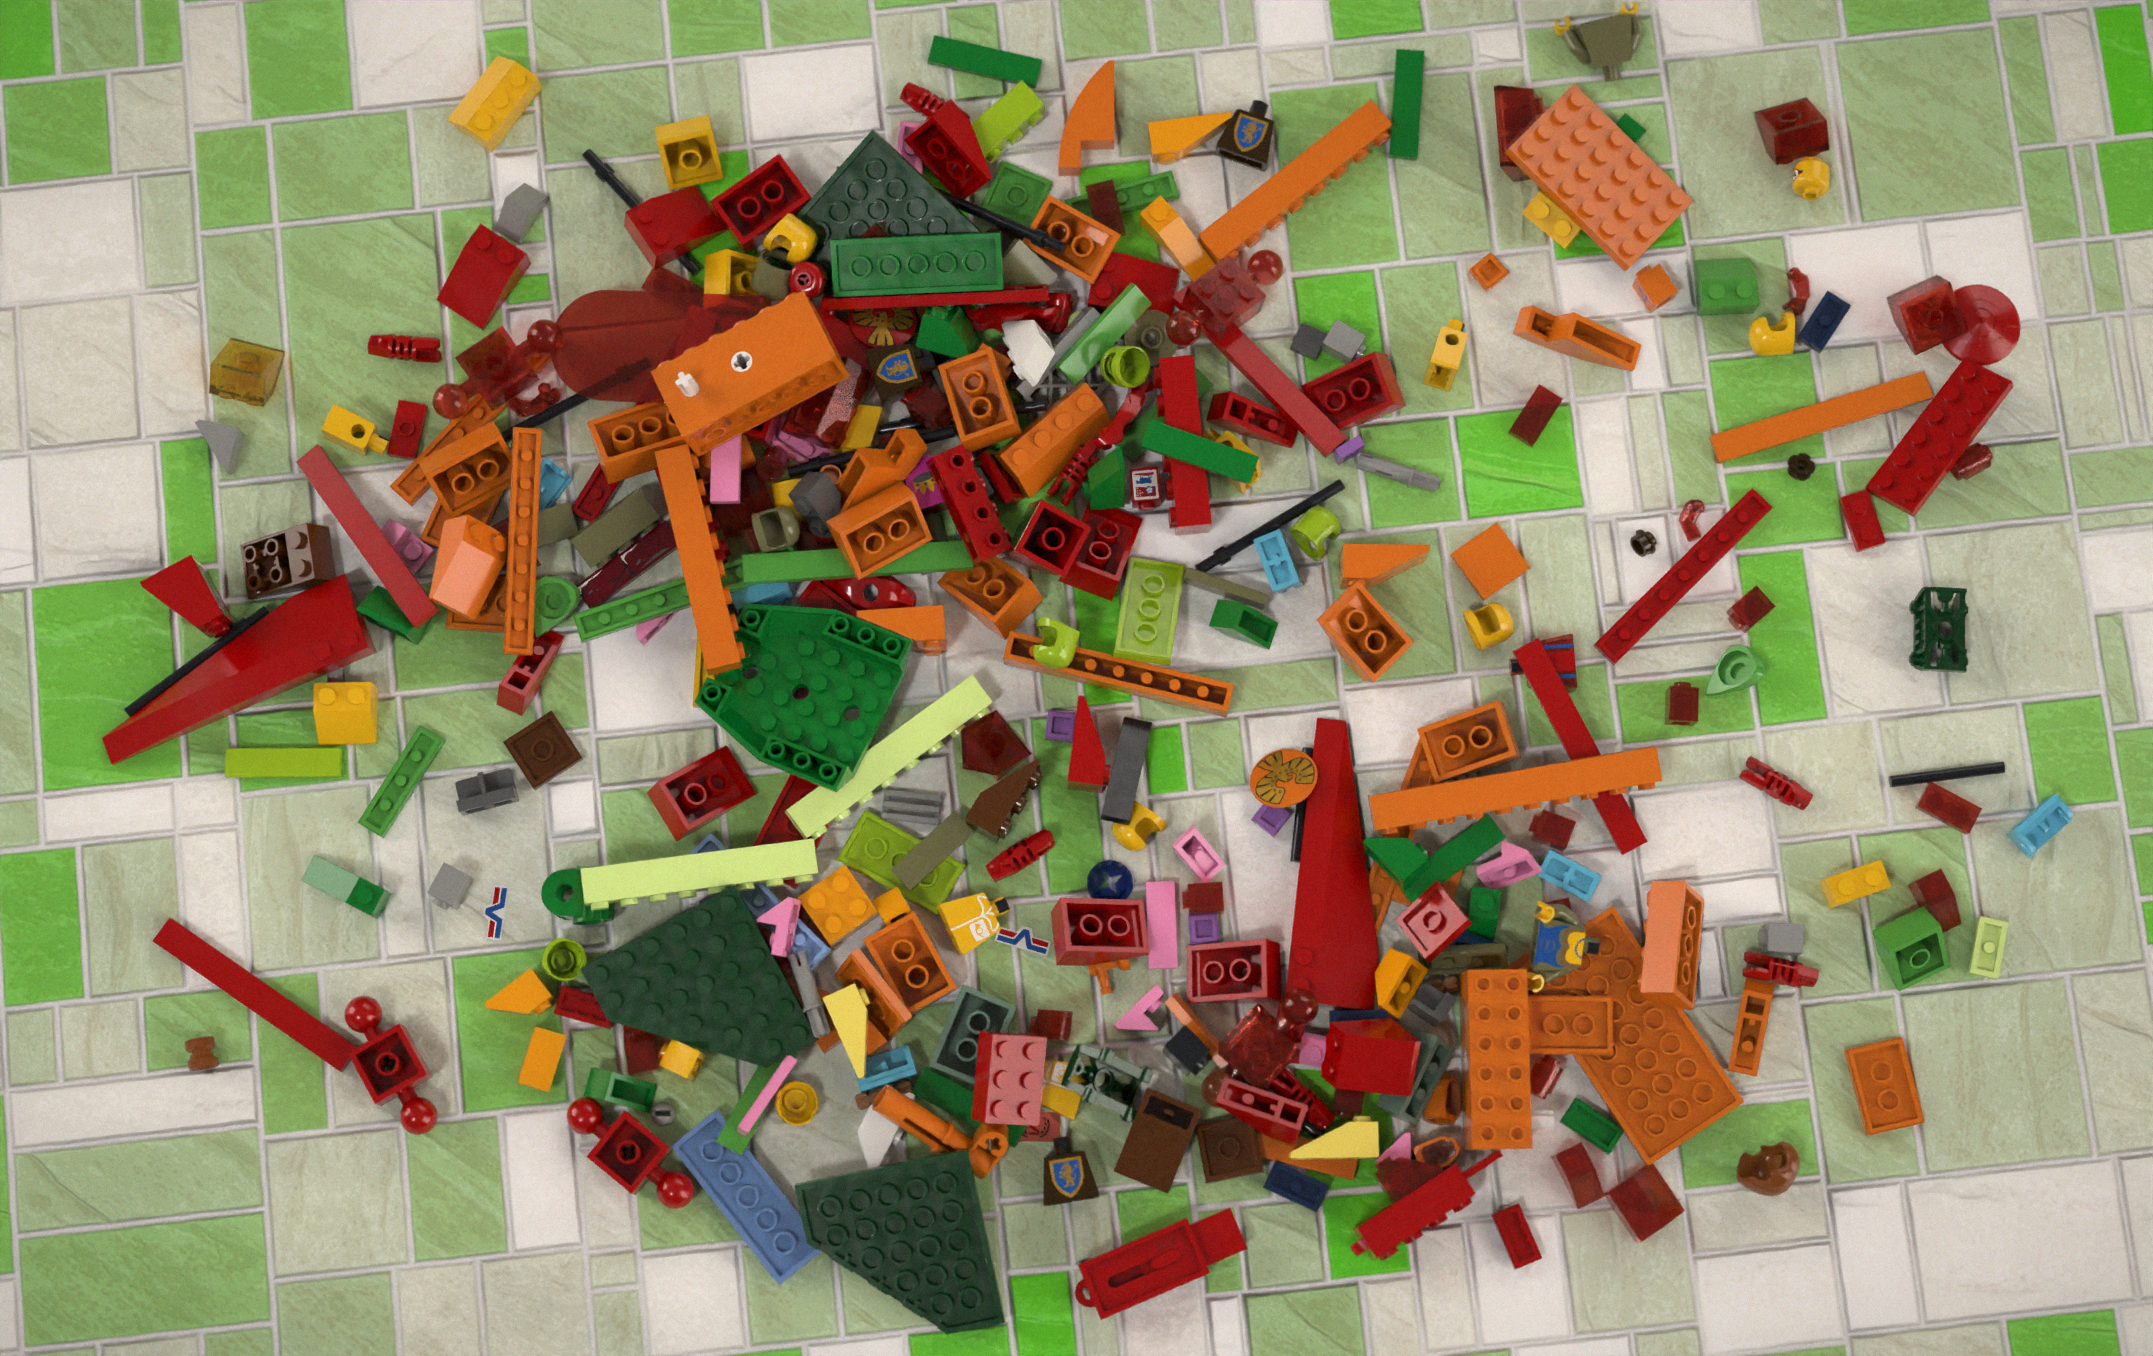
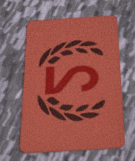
M1040 1112L1039 1126L1027 1125L1019 1141H1053L1054 1138H1059L1060 1115L1055 1112Z

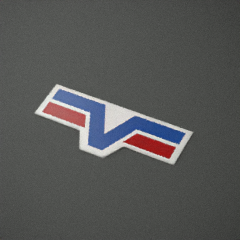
M494 885L491 904L483 906L482 916L489 920L486 939L501 941L509 886Z
M1022 926L1018 931L1001 927L994 940L1044 956L1048 955L1051 941L1034 937L1032 928Z

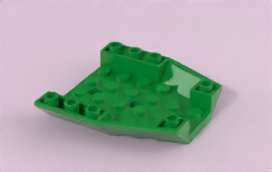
M746 603L737 619L739 631H735L737 634L736 642L742 641L746 658L741 659L743 668L718 673L715 680L707 677L694 702L759 761L837 792L855 776L904 679L912 640L836 609ZM754 667L758 669L756 677L752 679L743 677L744 672L748 668ZM806 688L809 690V694L805 699L797 700L794 698V694L798 689ZM858 709L860 715L856 720L849 721L845 719L847 711Z

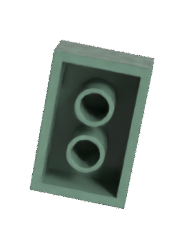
M963 984L929 1063V1067L974 1086L979 1031L1008 1032L1016 1014L1017 1006Z

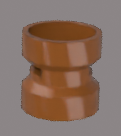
M213 1036L185 1041L186 1051L192 1053L188 1061L189 1071H199L219 1066L217 1056L214 1055L213 1051H210L215 1047Z

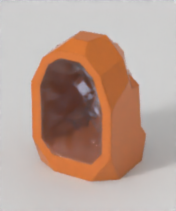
M1452 1076L1441 1077L1423 1112V1121L1435 1125H1454L1460 1115L1461 1105L1460 1086L1457 1079Z
M1440 1136L1411 1148L1413 1159L1421 1176L1453 1164L1459 1158L1462 1151L1460 1143L1449 1136Z

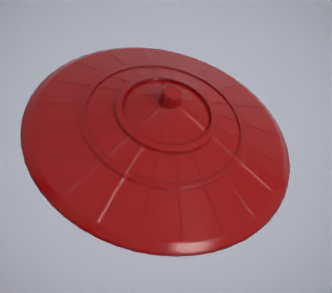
M1967 285L1953 291L1946 297L1938 311L1937 332L1940 341L1945 349L1960 361L1967 358L1981 366L1997 363L2012 352L2020 336L2021 324L2016 307L2004 293L1987 285Z

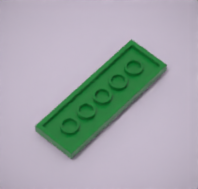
M1001 232L830 240L833 297L1004 289Z

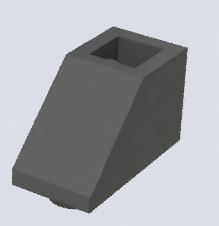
M807 472L788 496L794 503L796 511L809 524V529L817 537L833 538L826 521L840 514L841 493L826 472Z

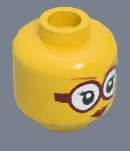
M1817 157L1802 159L1793 168V191L1808 201L1816 200L1825 195L1829 190L1830 171L1828 165Z

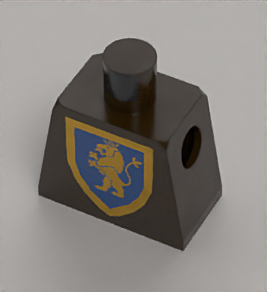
M1253 100L1249 112L1237 109L1217 142L1215 155L1265 172L1274 126L1273 120L1265 118L1269 106L1262 101Z
M911 344L866 350L882 407H886L924 388L921 374L936 370L932 353L915 357Z
M1070 1136L1054 1138L1055 1156L1044 1158V1207L1099 1198V1192L1085 1151L1073 1153Z

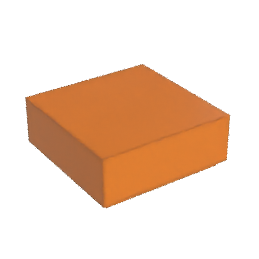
M1491 252L1469 269V273L1486 292L1491 290L1509 274Z

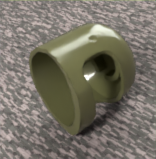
M766 248L761 252L751 280L754 292L760 297L770 301H780L790 292L788 279L792 271L774 267L763 259L765 257L777 258L787 262L793 268L797 264L787 261L788 252L780 249L770 252Z
M779 506L752 514L754 532L763 553L792 546L798 541L800 527L795 513L790 508Z

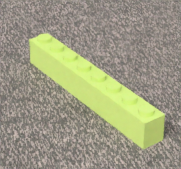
M972 674L869 749L855 776L840 790L833 792L818 786L785 811L786 815L805 840L810 836L814 840L828 831L825 825L835 819L839 823L851 814V811L848 809L856 802L862 806L875 795L872 791L879 785L885 789L898 779L895 774L904 768L908 772L921 762L918 758L926 751L930 755L944 746L941 740L950 734L952 738H955L967 729L964 723L972 717L975 721H978L990 711L987 706L992 703V700Z
M814 838L580 869L585 907L591 906L592 911L608 909L610 903L620 902L621 907L638 905V900L649 898L650 903L667 901V896L678 894L679 899L697 897L696 892L708 891V895H717L724 891L725 888H730L735 884L739 891H748L755 889L754 884L766 883V887L770 888L783 886V881L795 879V884L808 883L813 881L812 877L818 875Z

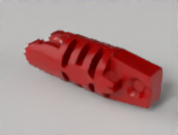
M910 82L904 86L900 95V100L914 109L915 112H922L924 117H929L945 104V99L939 98L936 94L932 95L931 91ZM962 111V112L967 116V118L969 119V118H970V117H969V114H967L966 112Z
M396 334L371 335L367 347L368 354L393 360L395 357L397 360L405 361L412 359L416 362L438 363L442 361V355L437 350L440 347L439 338L421 336L412 338L410 335L396 336Z
M1091 437L1084 447L1078 446L1046 492L1050 496H1054L1066 480L1072 483L1061 500V504L1066 507L1082 486V482H1085L1087 479V470L1100 460L1096 456L1101 449L1093 443V440L1096 439L1094 437Z
M1748 757L1746 766L1750 770L1741 771L1739 776L1741 780L1760 791L1764 790L1767 795L1779 799L1780 802L1788 806L1792 805L1800 810L1806 809L1813 797L1810 792L1802 788L1795 780H1790L1788 776L1781 772L1774 771V768L1754 757Z
M1046 829L1035 833L1029 838L1025 837L990 861L985 867L993 881L998 882L1012 876L1038 861L1039 857L1055 846L1052 832Z
M1749 951L1744 953L1745 962L1764 967H1745L1743 969V976L1746 978L1766 982L1771 981L1775 984L1801 988V986L1814 987L1818 981L1819 970L1803 966V963L1791 962L1787 959L1774 958L1773 956Z
M1284 1066L1277 1069V1078L1271 1077L1267 1081V1086L1276 1095L1308 1105L1305 1119L1314 1123L1323 1131L1335 1119L1336 1116L1319 1096L1316 1098L1315 1093L1307 1086H1303L1302 1082Z

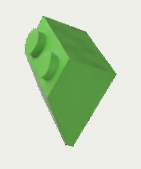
M1750 258L1693 261L1697 316L1753 314L1759 306L1758 282Z
M1924 906L1872 931L1877 952L1898 991L1906 989L1950 967L1941 925Z

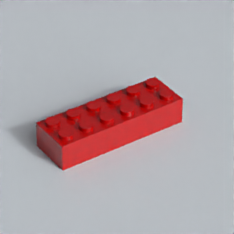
M1194 356L1159 358L1158 367H1154L1153 373L1154 389H1160V395H1157L1156 400L1157 417H1163V424L1202 437ZM1162 456L1163 473L1169 472V479H1166L1165 484L1166 501L1172 500V507H1169L1168 512L1169 528H1175V536L1209 533L1212 520L1206 470Z

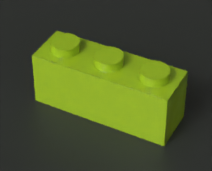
M1022 80L971 124L986 163L988 161L990 163L996 161L1003 153L1002 149L1009 143L1011 145L1017 143L1022 138V132L1029 126L1035 127L1044 118V103Z

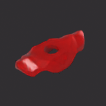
M994 304L990 307L965 306V313L977 333L993 329L1005 334L1001 324L1006 321L1035 320L1042 330L1050 332L1059 318L1060 304L1057 306L1043 305L1040 307H1030L1025 304Z
M1148 377L1140 386L1128 388L1127 396L1111 423L1100 429L1097 439L1093 440V443L1098 448L1109 450L1113 444L1123 441V433L1128 429L1132 420L1136 418L1143 406L1145 393L1154 389V384Z
M891 575L863 577L860 580L857 578L824 580L827 588L859 611L915 607L917 601L914 590ZM870 584L874 585L878 590V596L874 601H868L864 596V589Z

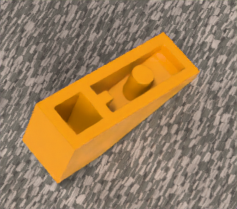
M1231 112L1148 122V138L1152 163L1159 162L1160 165H1169L1174 163L1175 160H1180L1224 131L1232 118Z
M1161 195L1139 213V224L1191 281L1196 283L1215 267L1216 264L1196 237Z

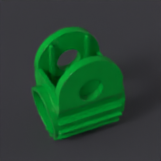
M576 866V870H558L550 874L544 881L541 889L542 901L545 907L557 917L564 920H573L574 925L599 924L614 920L615 903H610L609 908L592 911L591 906L585 907L580 869L590 867ZM573 889L572 898L568 901H562L564 891Z

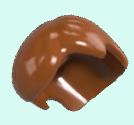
M1782 1141L1773 1146L1762 1145L1760 1146L1762 1150L1756 1155H1749L1747 1153L1741 1155L1736 1170L1737 1180L1746 1189L1757 1194L1776 1196L1786 1192L1796 1179L1799 1171V1154L1796 1148L1788 1142Z

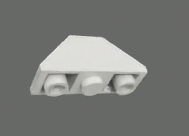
M1035 320L1006 321L1001 324L1005 333L1002 339L1010 349L1007 353L1015 364L1013 369L1022 381L1026 378L1033 387L1038 384L1055 354L1051 340Z
M910 1092L904 1094L913 1101L916 1098V1096ZM872 1105L869 1107L857 1131L868 1168L888 1165L892 1157L888 1155L892 1144L896 1146L899 1144L905 1131L873 1111Z

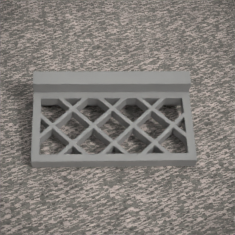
M1085 307L1052 342L1055 354L1038 384L1032 387L1026 378L1023 381L1018 378L1009 387L1016 396H1020L1025 402L1034 401L1030 395L1037 388L1047 387L1048 409L1052 405V387H1066V392H1068L1071 387L1075 386L1067 378L1066 384H1052V372L1056 368V362L1099 318L1100 314L1094 307ZM1119 338L1112 347L1125 345L1124 341ZM1095 364L1093 367H1100V364ZM1090 371L1085 375V382L1089 387H1096L1093 392L1097 396L1109 385L1105 379L1100 384H1090ZM1047 378V384H1041ZM1044 411L1035 412V413L1039 416V415H1041Z

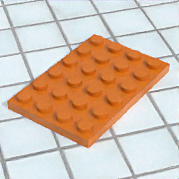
M1575 84L1505 152L1624 272L1636 262L1693 202Z

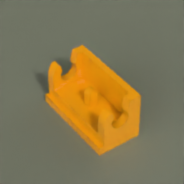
M535 1026L517 1083L549 1092L567 1036Z

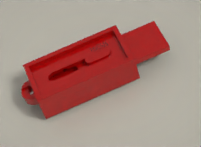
M1496 1150L1463 1172L1457 1164L1447 1167L1352 1229L1359 1240L1350 1246L1351 1251L1356 1256L1367 1251L1371 1259L1379 1257L1381 1261L1398 1252L1396 1246L1404 1241L1405 1245L1410 1244L1423 1235L1421 1229L1427 1225L1431 1229L1447 1220L1448 1218L1445 1213L1452 1209L1454 1213L1459 1212L1473 1203L1470 1197L1476 1193L1467 1179L1502 1157V1153L1500 1150Z
M1231 1208L1193 1224H1189L1188 1219L1185 1218L1078 1264L1083 1279L1075 1287V1297L1078 1303L1084 1307L1090 1308L1095 1306L1100 1320H1103L1210 1273L1209 1265L1248 1248ZM1083 1288L1088 1290L1090 1294L1089 1300L1085 1297Z

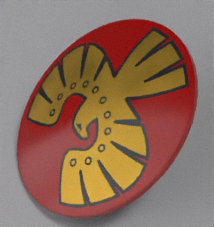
M912 307L851 309L849 314V325L852 333L860 342L871 348L904 345L913 336L917 324L916 315Z

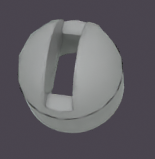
M660 1102L653 1107L651 1116L656 1124L667 1126L674 1121L676 1112L671 1104ZM656 1111H670V1116H656Z

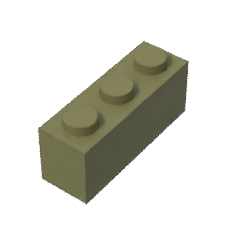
M636 488L571 536L569 541L590 568L595 565L597 568H600L612 559L610 554L619 548L620 551H623L635 542L633 537L642 531L643 534H646L656 527L657 523L655 521L660 516L642 492Z

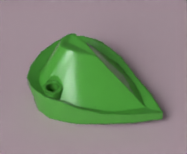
M547 575L537 581L534 610L536 637L543 635L560 624L579 605L581 598L580 589L568 579L557 575Z
M1741 644L1728 648L1717 663L1705 695H1722L1744 690L1757 684L1765 673V666L1761 656L1752 648Z

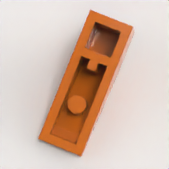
M1746 978L1728 1071L1757 1077L1775 984Z

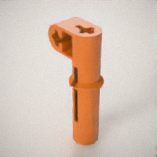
M886 1085L879 1092L872 1105L873 1111L930 1146L932 1153H946L969 1148L974 1175L979 1179L986 1177L1008 1148V1127L1006 1124L982 1123L974 1134L969 1137L956 1129L954 1122L951 1120L947 1122L890 1085ZM988 1138L991 1140V1150L987 1149Z

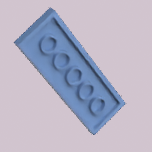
M715 1110L671 1145V1148L777 1284L781 1285L822 1251L807 1244L801 1215L751 1151L746 1147L742 1156H739L715 1143L727 1122L722 1114Z

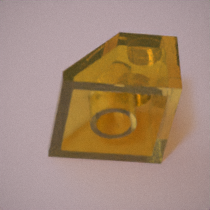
M231 338L210 364L209 393L218 395L223 399H233L245 402L251 406L264 407L274 393L285 357V351Z

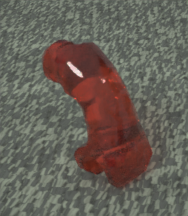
M1793 267L1786 275L1794 285L1793 288L1796 291V296L1784 303L1782 308L1786 310L1791 307L1794 316L1797 317L1805 310L1810 296L1808 274L1805 275L1800 272L1799 268Z
M541 383L538 386L539 395L535 399L528 401L521 400L518 397L512 398L509 402L510 410L514 411L518 417H528L540 413L549 406L559 402L561 397L560 391L557 387L551 390L549 383Z

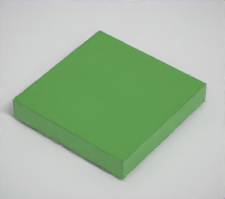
M1002 160L981 207L1030 227L1053 186V181Z

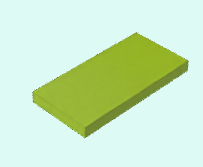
M1129 556L1113 657L1170 666L1185 571L1184 564Z
M864 810L836 859L889 890L898 887L905 899L936 916L939 914L936 905L946 902L966 866L949 856L910 892L893 874L891 869L916 847L921 840L867 810Z

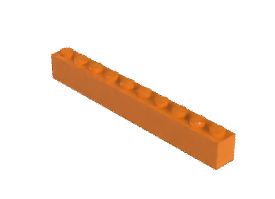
M1650 746L1368 795L1373 829L1375 831L1380 830L1381 835L1396 833L1398 832V827L1409 825V829L1414 830L1427 827L1426 822L1437 820L1438 825L1454 823L1457 816L1466 815L1467 820L1483 818V812L1495 810V815L1513 812L1512 807L1523 805L1524 810L1540 808V802L1552 800L1553 805L1569 803V797L1578 795L1581 796V800L1598 798V792L1609 790L1610 795L1627 793L1626 787L1638 785V790L1651 789L1656 787L1655 782L1662 781L1657 747Z

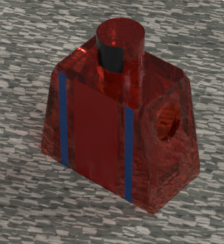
M1573 634L1541 640L1567 692H1574L1577 689ZM1510 658V675H1524L1516 658ZM1527 680V686H1528V688L1532 689L1531 686H1530V684H1529V682H1528V680Z

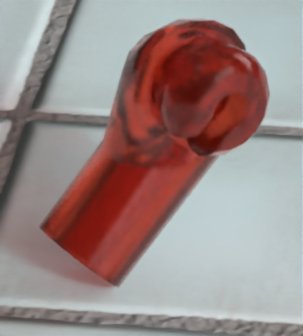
M1698 499L1689 500L1684 505L1679 516V523L1688 542L1702 537L1696 521L1700 513L1704 512L1705 506Z

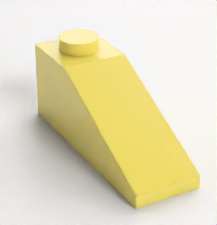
M854 983L823 997V1000L859 1080L866 1078L868 1010L866 1005L870 1004L864 988L858 990Z
M1370 1116L1353 1117V1122H1348L1290 1152L1289 1160L1379 1158L1378 1122H1371Z

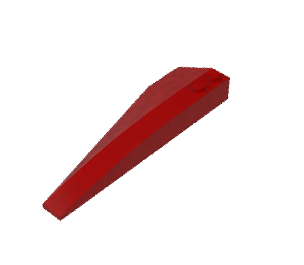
M340 575L290 597L105 735L102 740L111 764L115 765L377 653L364 618L357 611L359 605L347 575Z
M1317 718L1312 760L1317 767L1318 779L1315 788L1307 797L1285 1001L1288 1003L1347 1010L1374 1009L1375 971L1378 968L1379 950L1347 726L1344 720Z

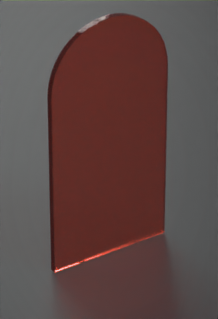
M624 290L594 291L574 300L564 309L556 321L550 341L552 362L561 380L575 393L588 399L666 404L651 371L656 369L660 363L681 356L686 349L697 347L707 342L714 334L724 333L733 328L737 322L756 316L760 310L765 308L766 297L756 295Z

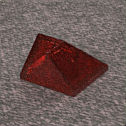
M997 710L965 726L961 730L963 769L991 774L996 782L1031 755V752Z

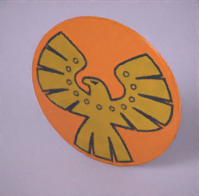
M1281 749L1271 752L1259 760L1253 768L1250 776L1251 791L1259 802L1269 807L1285 808L1296 805L1306 799L1315 788L1318 779L1317 767L1310 756L1299 750Z

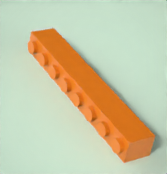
M1370 99L1198 235V242L1218 268L1224 263L1230 265L1240 256L1238 252L1246 246L1251 248L1256 245L1262 238L1260 235L1266 230H1275L1283 222L1282 218L1289 212L1291 214L1298 212L1304 206V200L1311 195L1314 198L1323 192L1326 188L1325 184L1332 178L1335 181L1341 178L1348 170L1346 167L1351 163L1355 162L1358 164L1369 154L1368 150L1374 145H1377V147L1383 145L1390 138L1389 133L1392 123Z
M688 444L655 451L707 673L710 676L743 668L741 659L746 658L742 641L736 642L734 634L735 631H739L736 615H730L727 605L733 602L729 586L723 588L721 577L726 576L722 559L717 560L714 551L720 548L716 532L710 533L708 523L713 522L709 505L704 506L701 497L707 494L703 478L697 479L695 469L700 468L697 454L690 451Z
M1014 631L1009 633L1003 657L1005 665L1227 717L1234 684L1135 660L1115 658L1110 654L1076 647L1075 655L1070 665L1062 669H1052L1039 664L1033 656V646L1041 645L1043 638Z

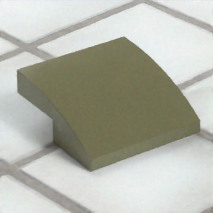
M1014 239L1002 255L1004 286L1047 284L1050 286L1058 276L1020 239ZM1012 302L1000 304H1025L1027 306H1031L1034 302Z

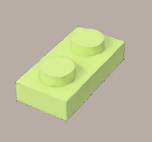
M1982 916L1977 917L1967 974L1993 980L1999 979L2009 922Z

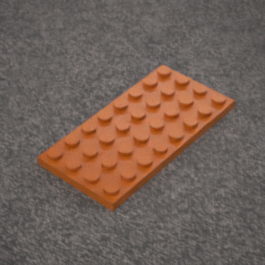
M1611 906L1584 924L1586 928L1585 937L1600 939L1598 955L1582 954L1580 968L1572 969L1570 973L1544 984L1539 992H1530L1532 995L1613 996V1055L1572 1056L1644 1164L1649 1166L1744 1103V1100L1683 1009L1651 1002L1640 993L1638 978L1642 974L1643 968L1641 960L1642 948L1614 906ZM1528 962L1517 968L1527 969V972H1536L1532 970ZM1527 979V985H1529L1531 979Z

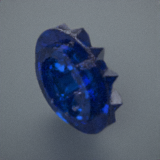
M1110 859L1097 863L1090 870L1087 878V889L1093 899H1127L1133 888L1130 870L1121 862ZM1104 872L1110 878L1121 876L1115 883L1116 894L1109 887L1099 890L1102 884L1105 883Z

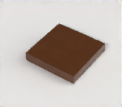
M552 710L503 742L534 790H537L583 760V757Z
M1237 1117L1195 1126L1207 1184L1264 1173L1259 1140L1255 1128Z

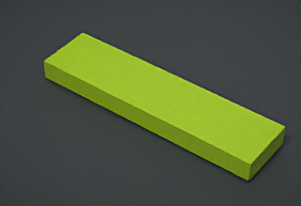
M226 748L225 777L342 778L343 749Z

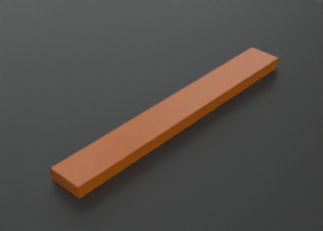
M545 323L390 485V488L412 507L431 487L418 461L485 424L494 421L567 345L566 341Z
M1922 371L1714 434L1709 439L1717 462L1721 464L1931 400L1933 394L1925 372Z
M513 427L503 655H533L542 429Z
M1420 737L1400 790L1434 784ZM1409 825L1398 827V832L1385 834L1382 838H1408L1413 841L1417 829L1410 830ZM1373 861L1368 874L1377 936L1396 883Z

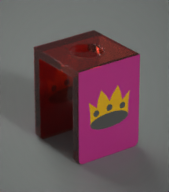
M934 454L921 458L910 474L903 480L904 484L914 492L923 515L930 512L939 513L948 510L926 464L929 459L935 456Z

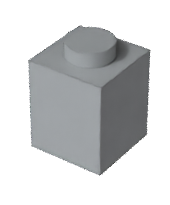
M1336 319L1322 343L1321 351L1344 364H1349L1354 359L1357 360L1363 356L1367 346L1363 345L1366 335Z
M444 862L427 893L434 897L432 903L445 910H448L449 906L458 909L474 878Z
M1777 922L1764 924L1763 929H1760L1758 933V945L1763 947L1762 954L1788 956L1802 954L1804 924Z

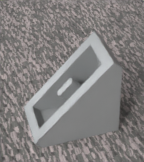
M526 183L522 184L505 197L495 230L520 244L549 197Z
M204 420L196 421L195 424L222 468L229 475L234 474L245 434L237 427Z

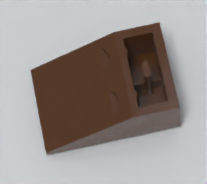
M304 523L240 545L248 600L308 590L336 578L328 526Z
M1036 759L981 792L965 817L966 824L994 843H997L999 838L1004 840L1012 828L1011 818L1014 813L1020 815L1028 801L1026 800L1028 790L1034 791L1042 779L1040 761Z
M1147 1088L1114 1172L1168 1194L1202 1110Z

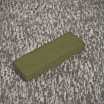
M1190 567L1186 569L1183 583L1237 602H1242L1260 610H1264L1268 598L1265 593Z
M953 811L901 859L891 871L911 892L973 835L974 831Z
M1506 943L1449 945L1431 962L1427 961L1418 951L1419 963L1429 969L1426 975L1461 974L1466 970L1508 969Z

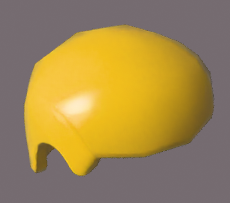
M798 1080L783 1084L777 1091L774 1099L776 1114L784 1123L797 1127L810 1123L819 1107L816 1091L808 1083Z

